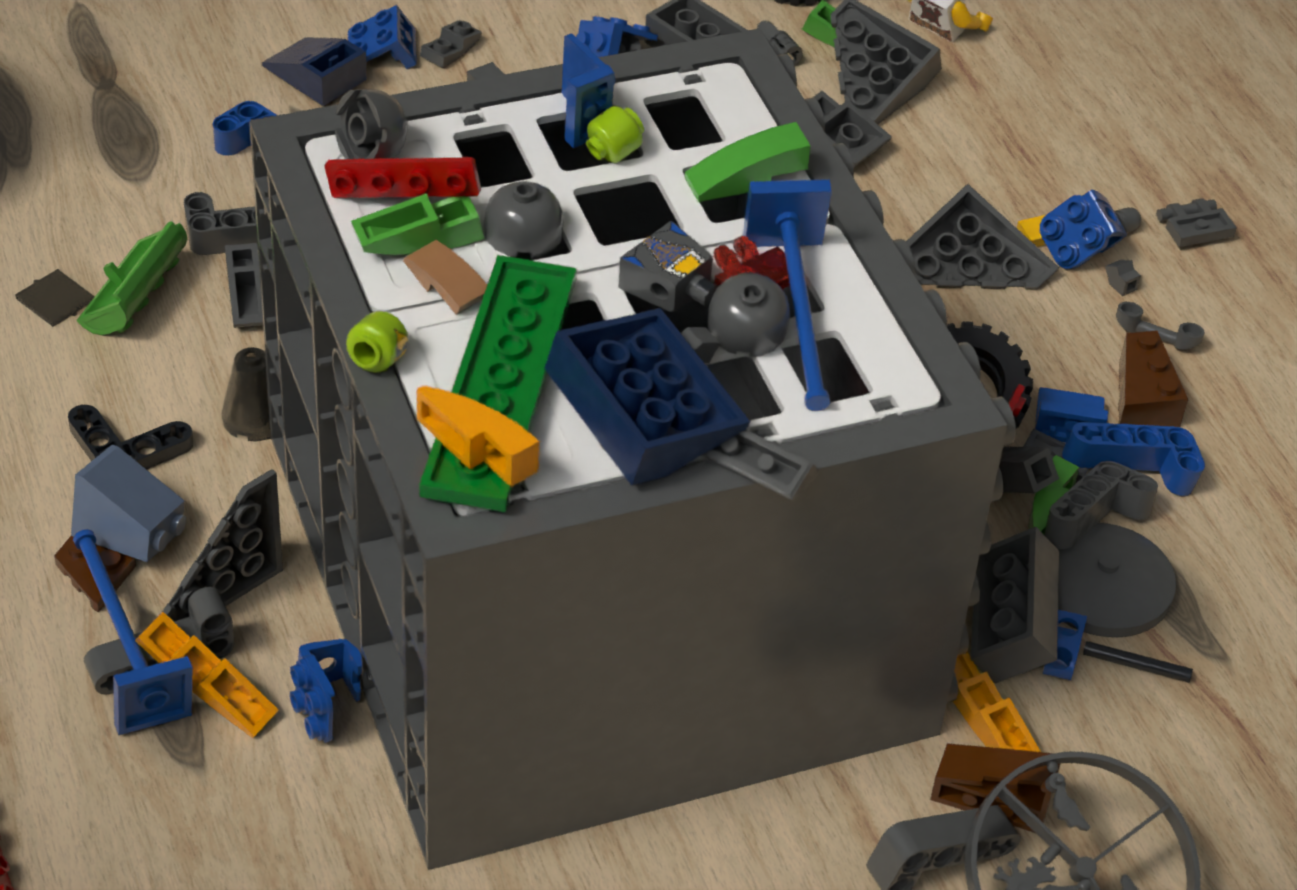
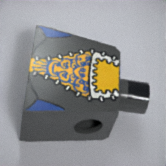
M672 221L620 257L618 288L669 312L678 311L692 299L705 307H709L715 290L719 286L711 282L713 263L711 254Z

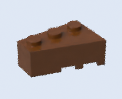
M1158 331L1126 333L1119 360L1118 424L1180 427L1188 397Z
M947 743L935 776L930 800L960 810L979 808L994 787L1015 769L1038 757L1053 753ZM1061 763L1058 764V771L1055 773L1059 772ZM1047 766L1023 773L1005 786L1043 824L1053 794L1045 787L1046 779L1053 774L1049 772ZM996 796L990 806L1001 807L1014 827L1035 833Z

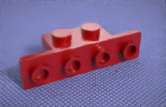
M472 157L329 159L324 165L330 192L334 198L418 197L427 194L428 197L478 196L481 192L476 162Z

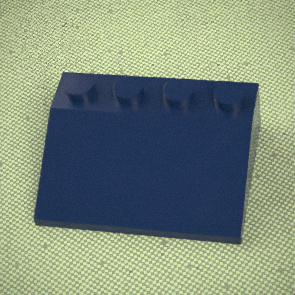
M661 308L556 331L544 369L631 486L672 474L744 431L750 425L751 421Z

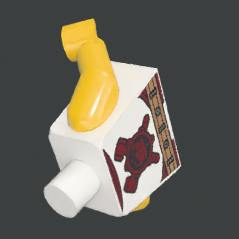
M907 0L911 2L910 21L951 42H954L965 29L975 30L979 28L987 32L993 20L991 16L979 11L977 15H971L966 7L965 0Z

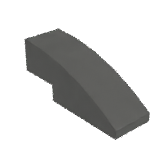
M257 243L226 245L225 257L233 328L263 325L258 245Z

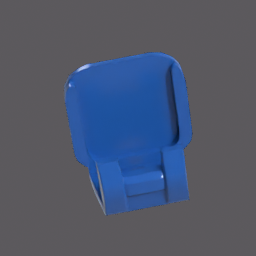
M1093 189L1083 196H1071L1049 212L1040 223L1041 237L1056 263L1065 269H1075L1099 252L1103 253L1112 248L1128 235L1108 199Z
M346 639L312 642L301 645L296 665L290 667L291 678L296 687L294 691L290 692L291 705L296 713L308 714L309 717L304 718V725L307 735L311 740L317 738V740H323V742L327 743L333 739V704L331 697H334L335 693L331 682L343 678L355 701H360L361 685L359 678L362 674V655L358 648ZM334 658L333 663L329 667L321 668L319 664L321 660Z

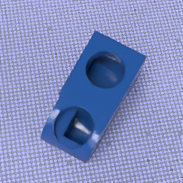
M1058 609V624L1070 622L1076 626L1077 630L1058 626L1057 660L1044 665L1042 674L1067 680L1072 679L1087 616Z

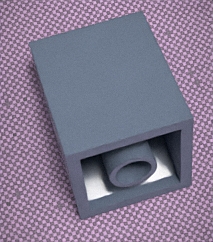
M111 445L75 474L71 536L74 537L81 530H92L96 536V545L148 562L159 551H163L173 538L183 532L186 525V516L183 515L185 501L122 449Z

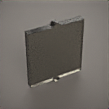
M56 269L40 280L35 279L32 285L15 294L16 299L52 327L71 315L76 316L77 312L88 306L95 297L59 269Z

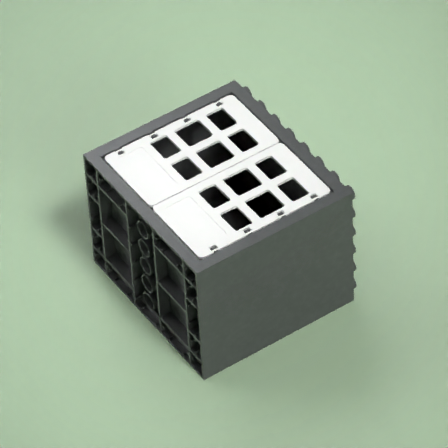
M760 28L598 57L605 64L609 65L615 73L613 106L632 109L644 126L642 145L619 163H610L604 158L601 160L596 159L589 151L586 143L573 148L565 141L567 99L562 95L563 64L390 95L397 99L404 110L408 122L405 144L401 152L394 158L472 157L475 159L481 192L478 196L469 197L479 215L485 239L452 248L451 250L466 261L486 284H488L497 255L507 256L496 251L487 242L485 236V213L488 202L494 193L512 182L528 181L547 187L557 197L564 218L562 239L559 245L553 251L539 257L531 258V252H518V256L514 258L577 268L576 283L561 330L659 309L660 307L618 288L620 257L670 221L679 226L711 254L713 258L711 282L720 286L726 279L741 273H758L769 277L777 283L784 291L789 302L790 323L784 341L774 351L759 357H750V353L739 351L735 355L719 346L711 362L705 365L751 421L746 430L814 463L818 471L817 477L794 501L704 456L698 457L666 477L631 486L607 452L601 448L598 440L549 375H547L530 430V434L540 441L539 472L513 486L506 512L419 497V484L435 436L417 420L416 389L425 385L451 392L482 300L455 315L435 288L427 292L403 262L404 258L408 255H385L363 251L351 221L416 197H332L324 165L329 159H345L339 150L335 137V128H341L342 115H336L338 104L249 120L271 441L343 638L357 647L362 655L360 685L428 870L938 736L941 733L947 703L957 699L958 684L954 669L957 656L965 654L969 646L965 619L968 606L976 605L979 601L980 590L976 569L979 555L987 554L991 548V534L987 518L991 502L1000 500L1003 494V480L999 463L1003 446L1011 445L1015 439L1016 427L1014 416L1008 402L1003 397L991 398L981 383L979 360L971 344L968 342L957 344L947 328L946 309L940 294L934 289L924 291L916 279L914 259L907 242L904 239L892 240L886 231L883 210L877 194L873 190L861 191L854 180L853 162L848 148L843 143L832 144L825 133L824 116L819 102L815 98L804 99L799 92L796 71L790 56L787 54L776 55ZM797 122L811 145L808 170L772 176L771 181L830 180L832 190L823 245L800 246L823 387L830 397V405L820 411H811L805 406L804 396L807 393L784 246L744 247L743 228L748 193L698 202L685 179V172L725 146L749 135ZM428 197V198H429L431 204H433V203L442 201V200L447 199V198H450V197ZM694 299L676 312H669L661 308L680 333L687 327H705L708 330V307L703 306ZM377 311L389 312L396 316L407 330L409 339L407 350L387 370L378 373L367 372L358 367L351 359L347 351V336L349 331L369 313Z

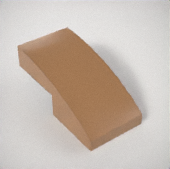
M435 240L404 258L403 262L428 292L435 288L455 315L483 299L487 287L486 282L466 261L441 242Z

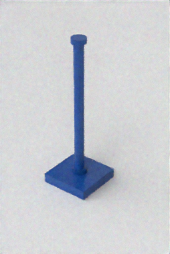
M830 180L753 181L749 184L743 228L744 247L784 246L807 393L804 396L805 406L811 411H820L830 405V397L823 387L800 246L823 245L832 193Z
M89 529L79 531L73 537L74 544L77 549L82 551L133 668L132 671L113 675L114 725L118 735L192 716L193 667L188 656L148 666L139 644L134 641L136 639L135 634L95 546L96 536L94 532Z

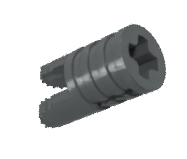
M762 20V22H759L757 29H761L776 55L790 53L794 58L792 62L795 66L803 55L801 47L785 31L778 30L770 21Z

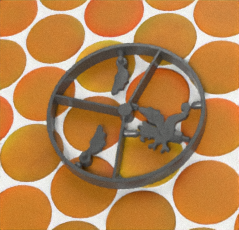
M1053 753L1038 757L1015 769L986 796L978 808L967 837L965 849L968 890H981L977 868L979 834L986 813L996 796H998L1049 845L1048 849L1041 855V863L1034 857L1027 859V862H1031L1033 865L1032 868L1027 866L1025 873L1019 872L1017 868L1020 862L1018 858L1014 859V863L1011 861L1008 863L1012 871L1011 876L1005 874L1001 866L997 867L998 874H994L993 878L1005 881L1007 884L1005 890H1100L1093 877L1097 871L1096 862L1163 813L1170 823L1182 850L1186 868L1187 890H1200L1201 873L1195 842L1184 817L1174 802L1153 780L1139 770L1122 761L1097 753ZM1059 763L1085 764L1105 769L1128 780L1142 790L1157 805L1159 810L1094 859L1087 856L1079 858L1005 786L1023 773L1047 766L1049 772L1053 774L1046 779L1045 787L1049 792L1055 793L1053 809L1057 811L1058 819L1065 821L1069 828L1077 827L1082 831H1088L1090 829L1089 824L1081 815L1076 802L1069 798L1066 793L1064 776L1060 773H1055L1058 771ZM1058 855L1070 865L1069 875L1071 879L1078 882L1074 886L1060 887L1048 884L1044 888L1036 887L1040 883L1054 882L1056 880L1055 875H1051L1055 868L1046 867L1045 865L1050 864ZM1127 874L1121 876L1122 890H1139Z

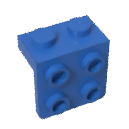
M593 16L592 21L580 20L578 34L576 35L597 57L618 54L621 37L625 34L635 36L638 40L657 41L658 35L649 33L650 27L638 24L631 26L627 25V21L613 17L607 19Z

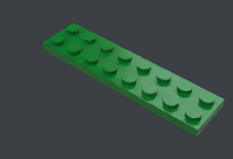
M497 255L451 392L475 400L500 412L530 433L548 375L544 367L556 331H561L576 283L577 268ZM435 437L419 484V497L506 512L513 486L510 487L485 462L469 469Z

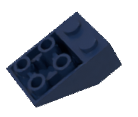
M305 37L262 62L264 68L322 106L367 80L366 52L345 38Z

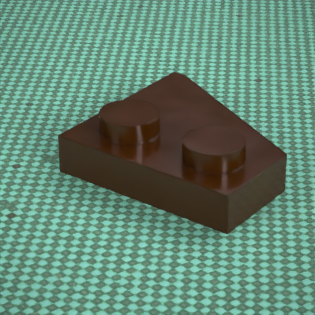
M70 536L54 555L55 565L64 576H68L71 579L72 585L79 593L83 592L90 600L93 610L100 612L105 606L82 551L76 548L73 536ZM95 544L113 587L117 591L136 567V558Z

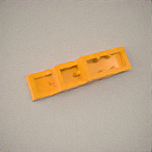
M164 612L159 614L134 640L158 663L188 656L193 667L192 692L252 738L279 711L226 658L220 660L195 635L189 637Z
M968 652L958 655L954 669L958 684V696L953 703L984 745L992 748L1041 752L1010 697L1002 699L987 671L980 674Z

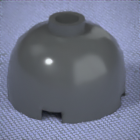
M376 89L350 90L342 96L336 109V115H342L341 128H335V137L344 158L388 159L397 156L405 144L408 132V122L404 110L397 99L382 90Z
M512 182L501 187L494 193L487 205L484 218L486 240L496 251L511 257H517L518 252H531L532 258L553 251L561 242L564 227L563 212L559 200L547 187L535 182Z
M741 273L726 279L715 290L708 307L709 332L721 342L719 346L735 355L739 351L750 353V357H759L774 351L784 341L790 323L789 302L784 291L769 277L758 273Z

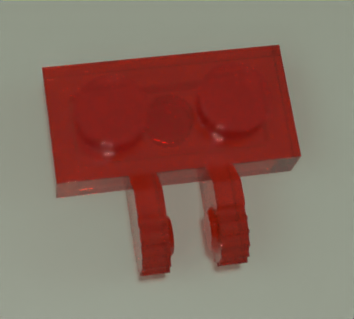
M742 235L734 239V251L726 245H721L714 249L713 257L719 268L721 267L722 271H724L715 275L714 283L718 286L726 279L741 273H758L767 276L782 289L790 286L785 252L778 246L759 254L756 244L749 240L748 237ZM738 257L741 258L743 263L740 264Z

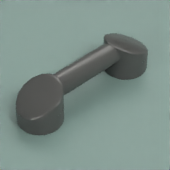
M1126 301L1118 305L1116 312L1117 321L1128 332L1157 330L1162 341L1173 344L1177 349H1191L1202 343L1205 331L1195 323H1182L1177 333L1142 321L1143 309L1136 303Z

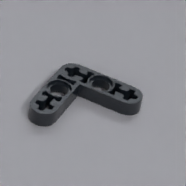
M78 405L68 413L70 432L91 461L108 447L115 445L129 456L131 455L145 469H149L185 454L193 447L191 426L182 421L167 423L121 442L94 406ZM85 422L90 423L91 428L87 429ZM95 439L108 440V442L102 446H94L91 444V442ZM144 447L155 449L154 452L147 455L138 453V450Z

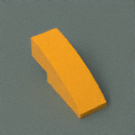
M425 385L416 389L417 420L469 469L485 462L510 487L539 472L540 441L522 426L500 412L464 396Z

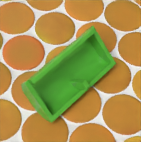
M170 221L161 231L138 240L118 267L113 262L105 265L103 269L109 279L76 320L84 329L94 334L107 335L115 331L122 333L133 324L132 316L134 313L140 311L148 304L149 299L147 296L149 293L163 284L165 279L162 276L164 273L171 270L179 262L177 256L188 240L187 233L181 223L175 225L174 222Z

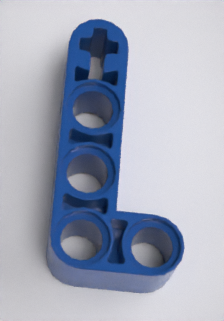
M244 101L219 115L212 123L215 151L221 155L230 156L251 146L249 120L276 116V114L260 103Z
M1080 422L1074 425L1062 450L1063 458L1080 468H1094L1100 462L1113 461L1133 470L1160 471L1167 489L1180 496H1188L1192 493L1205 468V462L1193 435L1184 428L1174 426Z

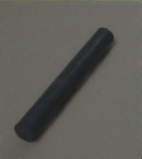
M1086 641L1083 655L1185 682H1190L1192 676V668Z

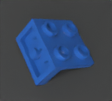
M397 5L379 11L375 16L364 22L354 24L348 30V41L366 52V62L390 50L392 57L396 61L400 60L406 69L417 65L416 28Z
M570 33L564 36L562 95L567 99L565 141L575 148L589 140L587 134L588 124L613 106V91L616 80L612 68L601 61L586 44H583L574 34Z
M1040 387L1037 399L1035 429L1066 443L1074 425L1077 423H1107L1108 411L1104 410L1105 399L1101 396Z

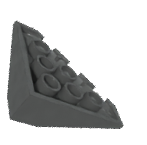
M843 0L830 14L832 27L836 30V38H834L836 60L840 61L841 72H838L840 92L844 94L845 102L848 100L877 125L925 89L942 70L940 48L857 0Z
M969 184L963 187L906 241L913 255L915 277L920 285H936L940 288H961L962 285L981 286V288L1005 289L1008 286L1037 290L1059 269V266Z
M273 469L242 486L231 507L215 528L197 560L194 561L170 602L163 609L162 612L174 622L189 617L188 600L194 592L201 588H216L227 606L283 571L277 473Z

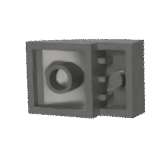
M824 91L812 97L821 106L826 135L832 144L843 143L848 148L853 168L891 140L892 136L848 100L840 105Z

